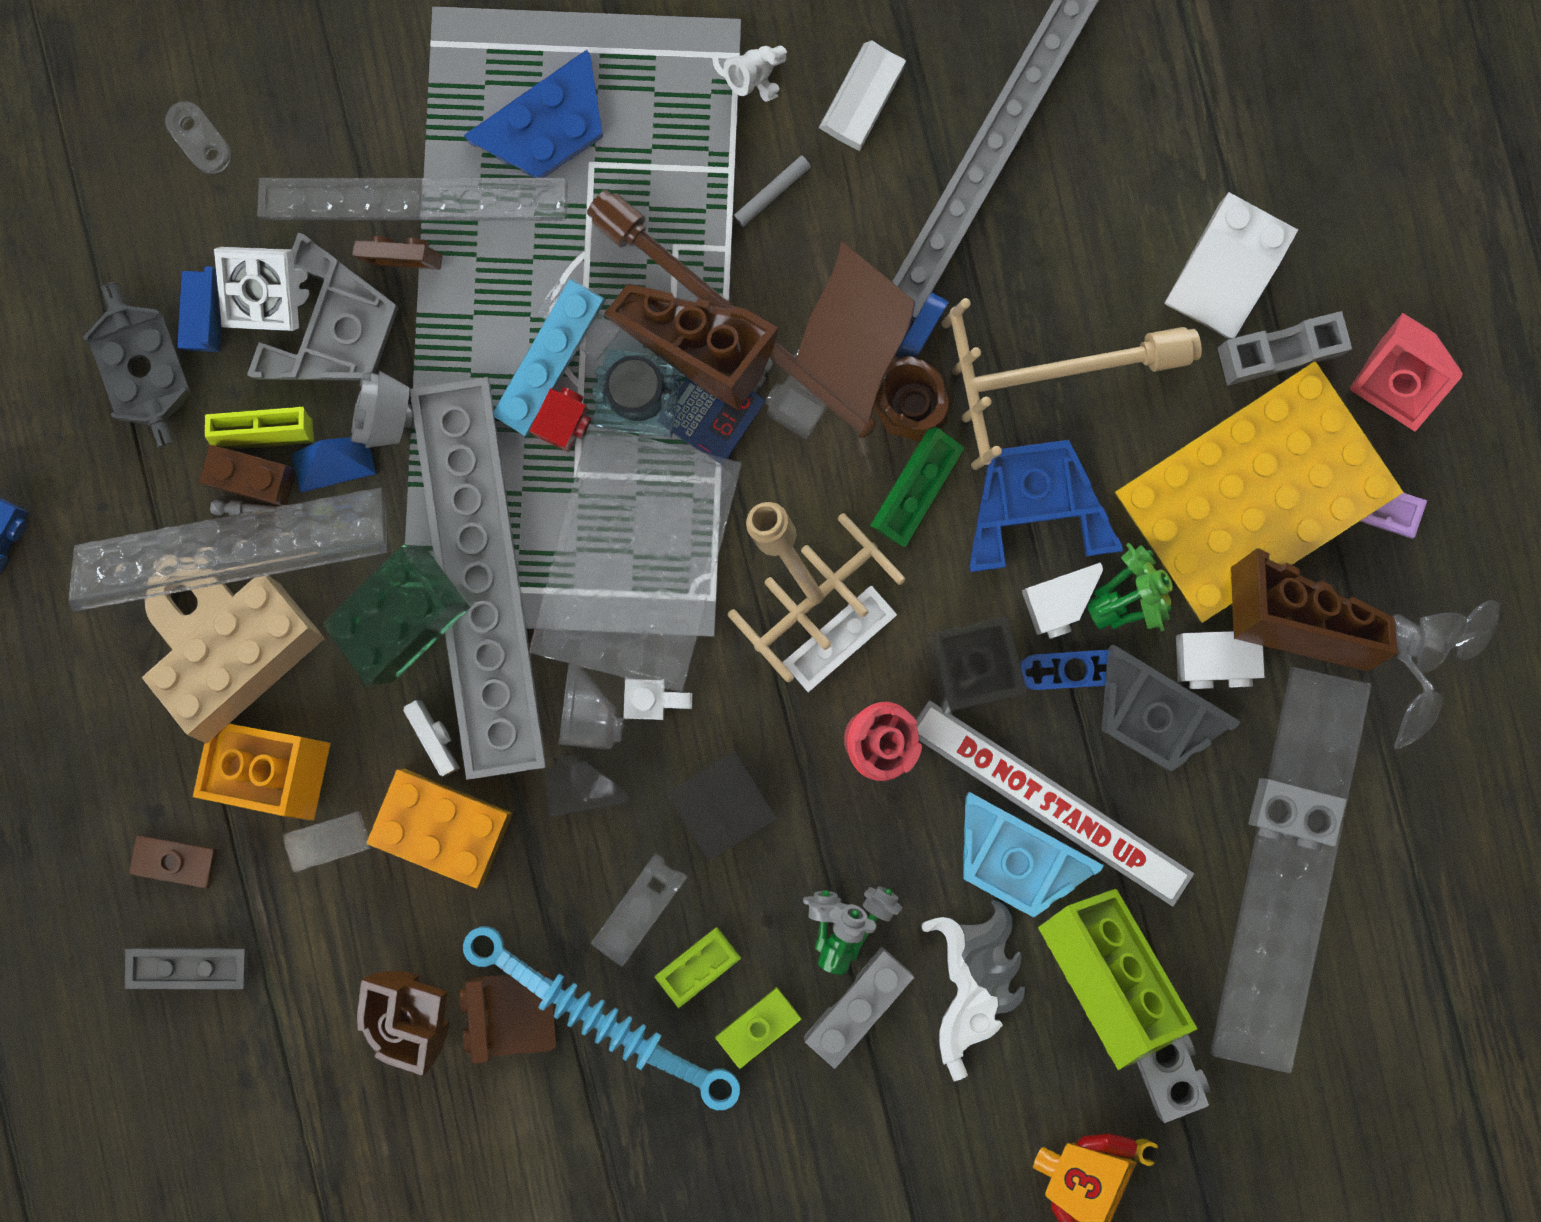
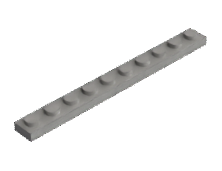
M1054 0L892 281L915 301L912 320H916L1099 0Z

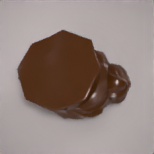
M906 356L899 360L894 357L882 380L874 409L889 434L919 442L928 429L937 427L941 430L947 423L946 416L951 399L945 390L941 374L930 364L912 356Z

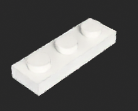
M872 585L857 597L869 611L865 617H861L849 604L820 629L831 642L829 649L824 650L811 637L783 662L807 692L812 690L897 616Z

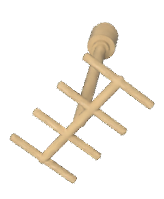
M967 298L962 299L956 307L951 308L950 313L941 322L944 328H949L951 325L953 327L960 361L952 367L951 372L953 375H959L961 372L963 374L970 409L962 414L961 419L963 422L972 420L980 455L971 463V467L974 470H978L984 465H989L993 459L1002 453V449L999 446H994L990 449L982 411L991 405V399L983 397L980 400L978 392L1143 362L1144 365H1149L1152 371H1161L1191 365L1194 360L1200 359L1202 353L1198 332L1195 329L1188 330L1186 327L1147 333L1145 341L1141 342L1140 347L975 377L972 362L981 355V350L977 347L971 351L969 350L962 314L971 305L970 300Z
M764 502L753 507L748 514L746 521L747 531L762 552L771 556H780L807 598L797 606L776 581L769 577L765 580V585L790 613L761 638L735 609L728 613V617L750 640L755 650L760 652L782 678L789 683L794 679V675L769 648L774 641L799 621L824 650L829 649L831 642L805 614L836 589L861 617H865L869 612L868 609L845 586L843 581L871 556L898 585L903 584L906 578L878 549L877 544L871 542L845 513L839 515L838 521L864 548L838 571L833 573L810 546L805 545L801 552L827 579L822 585L818 586L793 547L797 533L786 511L777 503Z

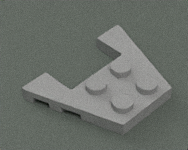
M298 233L292 248L294 268L302 269L308 275L324 280L298 354L295 355L259 342L247 375L259 380H360L363 371L375 374L396 317L398 306L341 264L328 252L316 245L307 236Z

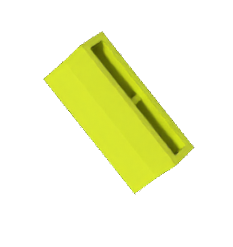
M304 407L206 414L205 438L210 445L228 450L314 443L313 419L307 415Z

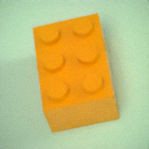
M397 769L366 844L478 889L486 881L513 812L410 770Z

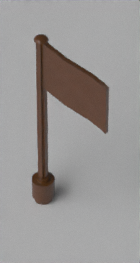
M604 190L593 200L587 210V215L592 218V224L620 248L627 244L630 246L636 245L699 299L710 301L712 306L732 310L733 305L645 232L646 228L643 226L645 216L621 196ZM841 240L840 251L833 273L809 317L797 358L776 341L769 358L860 433L858 437L865 438L875 428V419L870 420L882 380L907 335L914 313L915 301Z

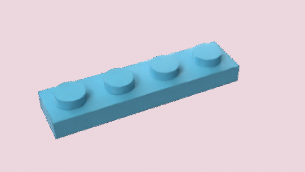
M568 280L494 410L495 418L524 436L529 435L531 426L549 389L554 390L606 299L575 280Z

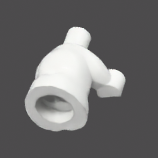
M762 46L759 49L749 50L742 56L730 57L724 62V77L730 88L740 96L751 93L754 87L757 86L760 96L765 102L778 97L776 93L779 92L780 88L776 83H769L768 77L774 66L786 61L787 51L783 46L775 48Z

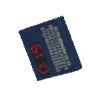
M686 378L657 423L723 467L766 403V400L752 391L740 408L736 410Z

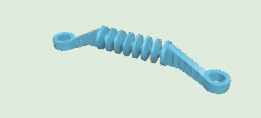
M479 926L465 937L463 953L471 964L478 967H487L495 964L515 980H520L519 983L525 987L527 986V989L533 993L535 992V995L542 999L538 1007L539 1009L544 1011L552 1003L556 1004L555 1019H558L567 1011L570 1013L567 1024L570 1028L581 1019L584 1021L581 1031L582 1035L585 1036L593 1028L597 1029L595 1043L599 1044L609 1036L611 1041L608 1051L613 1052L621 1044L624 1045L622 1059L625 1061L634 1053H637L636 1067L642 1070L647 1062L663 1071L665 1070L667 1073L674 1074L680 1079L683 1078L686 1082H692L693 1085L700 1088L704 1103L714 1110H726L737 1102L740 1095V1083L737 1076L730 1070L719 1068L707 1071L695 1064H690L689 1061L673 1055V1053L664 1050L665 1048L658 1045L657 1043L662 1035L657 1032L648 1040L643 1039L646 1026L642 1024L634 1032L630 1031L632 1017L630 1016L618 1024L616 1020L619 1009L614 1008L606 1016L603 1015L604 1000L601 999L596 1005L590 1007L591 993L589 991L577 999L575 998L577 984L573 983L565 991L562 990L564 976L558 974L554 981L547 977L544 978V975L536 972L505 949L504 940L495 928ZM485 935L492 939L494 943L492 955L481 957L474 952L473 942L476 937ZM716 1079H724L732 1087L731 1094L723 1100L715 1099L709 1092L710 1084Z

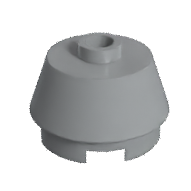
M363 371L359 384L361 391H359L354 409L351 442L365 444V448L400 443L404 427L410 428L413 418L412 405L408 404L409 387L381 371L378 374Z

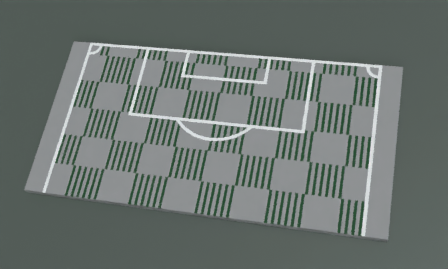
M432 7L421 239L428 241L429 247L443 256L441 270L419 269L413 388L488 377L495 410L568 280L573 279L606 299L554 389L560 392L562 387H565L584 397L582 403L589 409L587 416L591 418V423L583 439L576 437L570 452H566L533 436L531 432L529 435L524 436L495 418L526 629L715 637L722 466L657 423L687 377L606 318L604 314L627 284L669 292L673 294L674 298L697 302L699 298L636 245L630 246L627 244L620 248L592 224V218L587 215V210L602 191L607 190L611 194L617 193L645 216L643 226L646 228L645 232L729 302L738 94L728 85L724 77L723 68L724 62L728 58L740 56L741 19ZM588 50L592 59L603 137L541 181L523 173V170L518 167L508 165L497 159L495 155L482 148L474 147L468 143L464 134L579 54ZM639 355L650 359L659 368L667 388L672 389L671 397L666 396L664 407L656 416L645 421H631L623 418L610 404L604 388H600L601 380L605 381L608 369L617 360L626 356ZM413 416L410 434L401 623L444 625Z

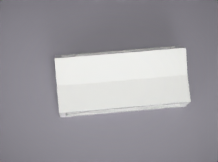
M872 40L864 43L819 128L837 140L860 151L905 68L906 60L889 52Z

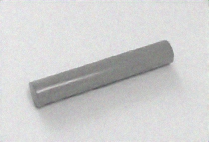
M801 155L733 215L735 220L742 227L748 224L811 168L809 162Z

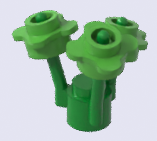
M1127 543L1126 546L1129 550L1121 556L1127 567L1106 585L1094 590L1096 597L1088 601V611L1100 630L1109 625L1116 629L1126 623L1145 619L1148 629L1160 627L1161 632L1165 631L1163 621L1170 620L1168 612L1171 610V599L1168 593L1172 591V582L1164 570L1157 571L1154 569L1153 566L1157 562L1153 559V552L1151 550L1146 551L1142 545L1135 550L1130 543ZM1134 573L1137 576V590L1123 597L1117 591L1110 593L1131 574ZM1142 597L1140 599L1141 611L1122 615L1127 612V604Z

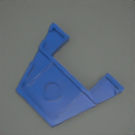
M1069 440L1002 449V453L987 465L970 557L969 573L1006 567L1000 527L1080 517L1086 557L1123 551L1122 544L1119 538L1116 537L1103 506L1099 504L1090 486L1091 483Z

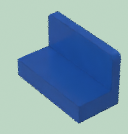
M205 266L204 272L182 271L177 348L182 351L220 352L222 327L216 268Z

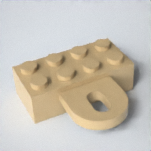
M180 560L172 562L159 570L150 581L146 591L145 609L152 625L172 648V651L141 678L188 736L208 743L325 638L281 584L265 573L260 572L239 592L233 595L220 577L210 568L196 561ZM180 582H185L198 600L196 610L189 615H184L171 599L172 588Z

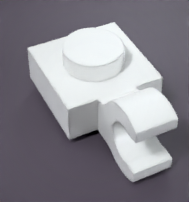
M625 679L624 719L664 720L665 708L692 709L693 693L665 692V680Z

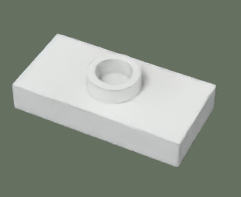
M415 700L406 705L403 711L439 775L448 776L459 770L460 767L446 744L451 739L440 721L434 723L422 701Z

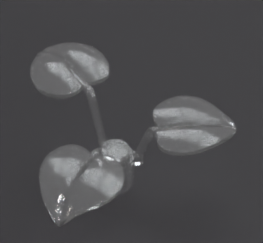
M1488 600L1480 604L1470 613L1467 619L1464 615L1456 612L1420 618V626L1400 614L1393 616L1395 618L1397 650L1400 652L1398 659L1408 666L1424 689L1423 694L1416 696L1409 705L1402 720L1396 742L1392 746L1393 748H1403L1421 738L1434 725L1440 714L1443 696L1438 692H1434L1433 686L1421 671L1429 672L1437 668L1454 646H1459L1457 657L1461 660H1467L1479 654L1490 642L1497 628L1501 605L1499 602ZM1412 656L1417 657V666L1412 661Z

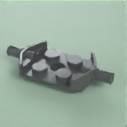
M117 282L108 283L109 286L104 284L100 288L108 305L107 312L104 313L83 338L91 346L114 412L110 414L112 418L117 420L148 424L154 434L157 448L174 444V441L172 440L167 422L170 421L169 417L184 405L191 392L164 316L155 309L132 307L123 303ZM146 357L151 364L150 371L146 376L137 378L132 372L133 363L138 358Z

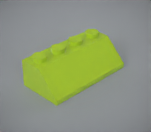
M1117 889L1068 905L1038 927L1048 948L1062 969L1067 982L1072 987L1088 1019L1094 1026L1107 1053L1118 1070L1152 1055L1197 1030L1195 1023Z

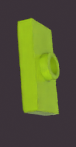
M715 927L654 977L676 1006L680 1008L738 962L741 956L720 929Z
M776 987L718 1033L715 1039L737 1067L741 1069L802 1020V1018L779 988Z

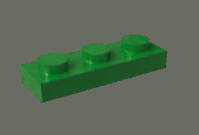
M937 427L928 429L870 526L895 544L905 548L965 447Z

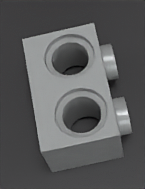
M1259 778L1248 824L1260 827L1258 833L1260 836L1282 841L1283 834L1298 837V846L1321 851L1322 844L1336 845L1346 799L1270 779ZM1280 800L1284 805L1285 813L1281 820L1274 822L1269 817L1268 808L1273 801ZM1318 810L1323 816V825L1318 831L1312 832L1308 827L1307 819L1311 812Z
M1189 1035L1172 1043L1174 1054L1168 1062H1157L1156 1052L1137 1062L1157 1116L1164 1123L1209 1106L1205 1094L1210 1092V1087L1201 1069L1196 1071L1190 1057L1196 1055ZM1180 1081L1187 1082L1189 1087L1187 1095L1181 1100H1173L1170 1094L1173 1085Z

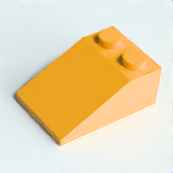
M228 724L208 743L204 742L193 797L286 817L314 821L331 743Z

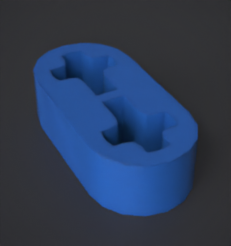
M934 293L930 294L895 355L896 357L902 359L906 356H912L917 359L949 303L948 301Z

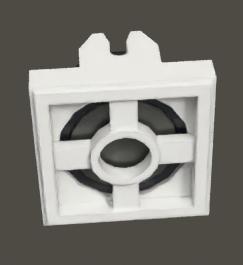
M219 247L214 249L221 327L288 331L299 328L297 307L304 304L309 296V290L299 289V285L308 278V274L302 269L294 268L293 250Z

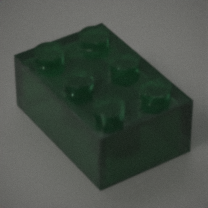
M400 546L322 625L366 685L392 684L471 607L426 547Z

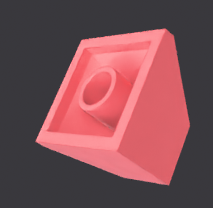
M1402 313L1380 340L1349 390L1416 432L1462 378L1463 373L1434 332Z

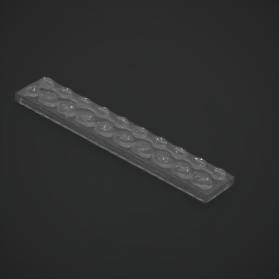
M1295 667L1290 668L1268 779L1346 799V804L1336 845L1322 844L1321 851L1298 846V837L1283 834L1282 841L1258 835L1260 827H1257L1210 1052L1214 1057L1292 1073L1372 684ZM1280 800L1273 801L1268 808L1270 819L1277 822L1283 818L1285 813L1283 803ZM1318 810L1311 812L1307 819L1308 827L1312 832L1318 831L1323 825V816Z

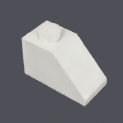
M1101 563L1022 590L1037 635L1047 632L1049 639L1072 631L1069 624L1080 620L1103 572Z

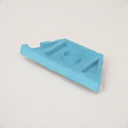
M968 792L965 796L963 879L1024 913L1036 917L1050 907V904L1059 898H1063L1080 883L1102 870L1104 865L971 792Z

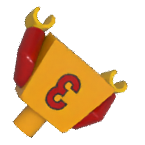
M1111 1133L1083 1136L1077 1143H1067L1062 1155L1042 1147L1035 1158L1033 1169L1051 1177L1045 1196L1052 1201L1051 1210L1059 1222H1111L1137 1163L1131 1159L1134 1157L1138 1162L1146 1166H1152L1155 1162L1143 1158L1142 1154L1143 1150L1148 1146L1158 1148L1157 1144L1147 1139L1135 1141L1134 1139Z

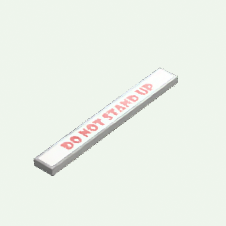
M929 700L916 719L920 742L1174 907L1192 879L1193 872Z

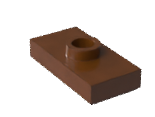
M136 835L129 874L209 888L217 849L145 835Z

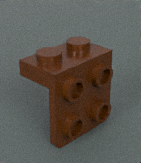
M536 971L544 975V978L547 977L552 980L551 975L547 971ZM509 974L470 978L465 983L466 989L460 990V1006L462 1013H468L469 1029H464L463 1044L465 1053H471L472 1064L489 1062L493 1056L553 1050L557 1044L554 1003L542 1011L538 1008L542 999L535 995V992L533 993L527 989V986L525 987L519 983L520 980H515Z

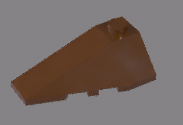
M631 284L626 285L604 313L606 318L692 382L736 410L740 408L760 382L779 333L778 327L744 308L734 306L732 310L712 306L710 301L697 299V302L674 298L673 294Z

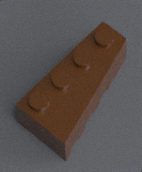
M1259 548L1231 567L1234 639L1364 671H1370L1398 654L1394 617L1353 596L1346 599L1338 595L1333 590V586L1322 580L1315 583L1299 575L1300 569L1289 563H1285L1282 566L1269 559V553Z

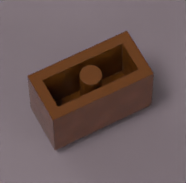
M209 445L199 483L221 491L286 507L296 472L284 464Z

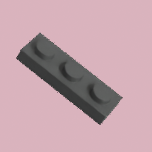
M130 947L125 949V989H245L248 985V948Z

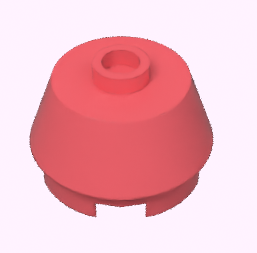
M891 702L872 704L853 716L844 732V746L857 771L863 776L876 781L891 780L904 772H909L918 761L922 750L916 725L918 723L915 718L902 706Z

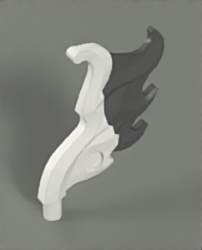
M993 899L991 904L995 912L988 921L982 924H958L946 917L934 918L921 924V928L925 932L939 930L945 935L949 979L955 982L958 987L957 995L944 1014L939 1029V1046L942 1062L947 1064L953 1081H958L968 1076L961 1059L963 1051L968 1046L988 1039L998 1032L1003 1025L1000 1020H995V1014L1014 1010L1021 1004L1024 998L1025 987L1020 986L1015 993H1011L1008 990L1010 981L1017 974L1022 955L1018 951L1012 959H1007L1004 953L1006 940L1012 931V916L1005 905Z

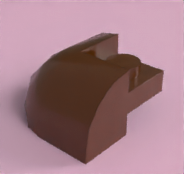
M405 971L378 972L361 980L357 1010V1031H363L367 1042L377 1052L374 1056L375 1058L386 1064L423 1076L435 1063L447 1037L450 1022L444 1020L448 991L420 983L419 974Z

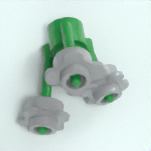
M878 886L877 889L869 887L865 891L864 896L866 900L863 903V907L871 913L868 918L865 911L859 906L841 903V898L834 892L827 890L817 891L814 893V897L803 898V903L809 905L808 917L819 921V935L815 949L821 952L818 965L823 970L837 975L846 974L851 961L857 960L860 948L869 933L875 931L877 919L890 921L894 914L898 915L903 907L897 903L898 897L891 889ZM828 922H833L834 933L828 938Z

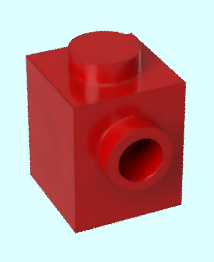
M562 387L560 392L550 388L531 426L530 432L533 436L566 452H570L576 437L583 439L591 423V418L587 416L589 409L582 403L584 397L565 387Z

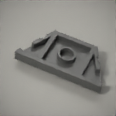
M1110 645L1107 655L1102 732L1172 772L1185 763L1191 754L1199 753L1212 744L1211 741L1226 730L1232 731L1238 727L1240 721L1119 647Z

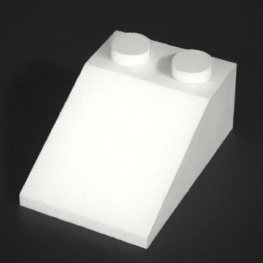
M1228 192L1216 208L1164 304L1228 339L1235 338L1279 266L1298 229Z

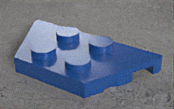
M588 50L579 54L464 134L468 143L474 147L482 148L495 155L497 159L508 165H514L523 170V173L541 181L603 137L592 59Z

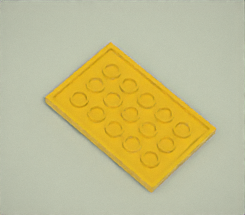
M1314 361L1114 493L1199 621L1203 623L1232 604L1231 567L1255 549L1259 548L1269 553V559L1281 566L1285 563L1292 565L1404 492L1316 361Z

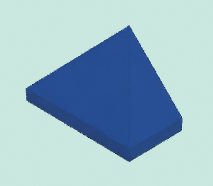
M351 437L320 440L291 454L300 492L377 475L371 447L365 448V444L351 442Z

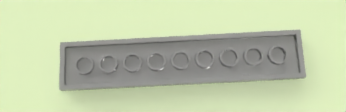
M488 377L410 389L466 780L545 768L547 765L490 380Z

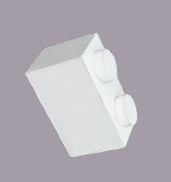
M1234 631L1182 633L1176 635L1178 682L1189 681L1190 689L1214 688L1213 680H1229V687H1253V679L1265 678L1263 646L1234 639Z

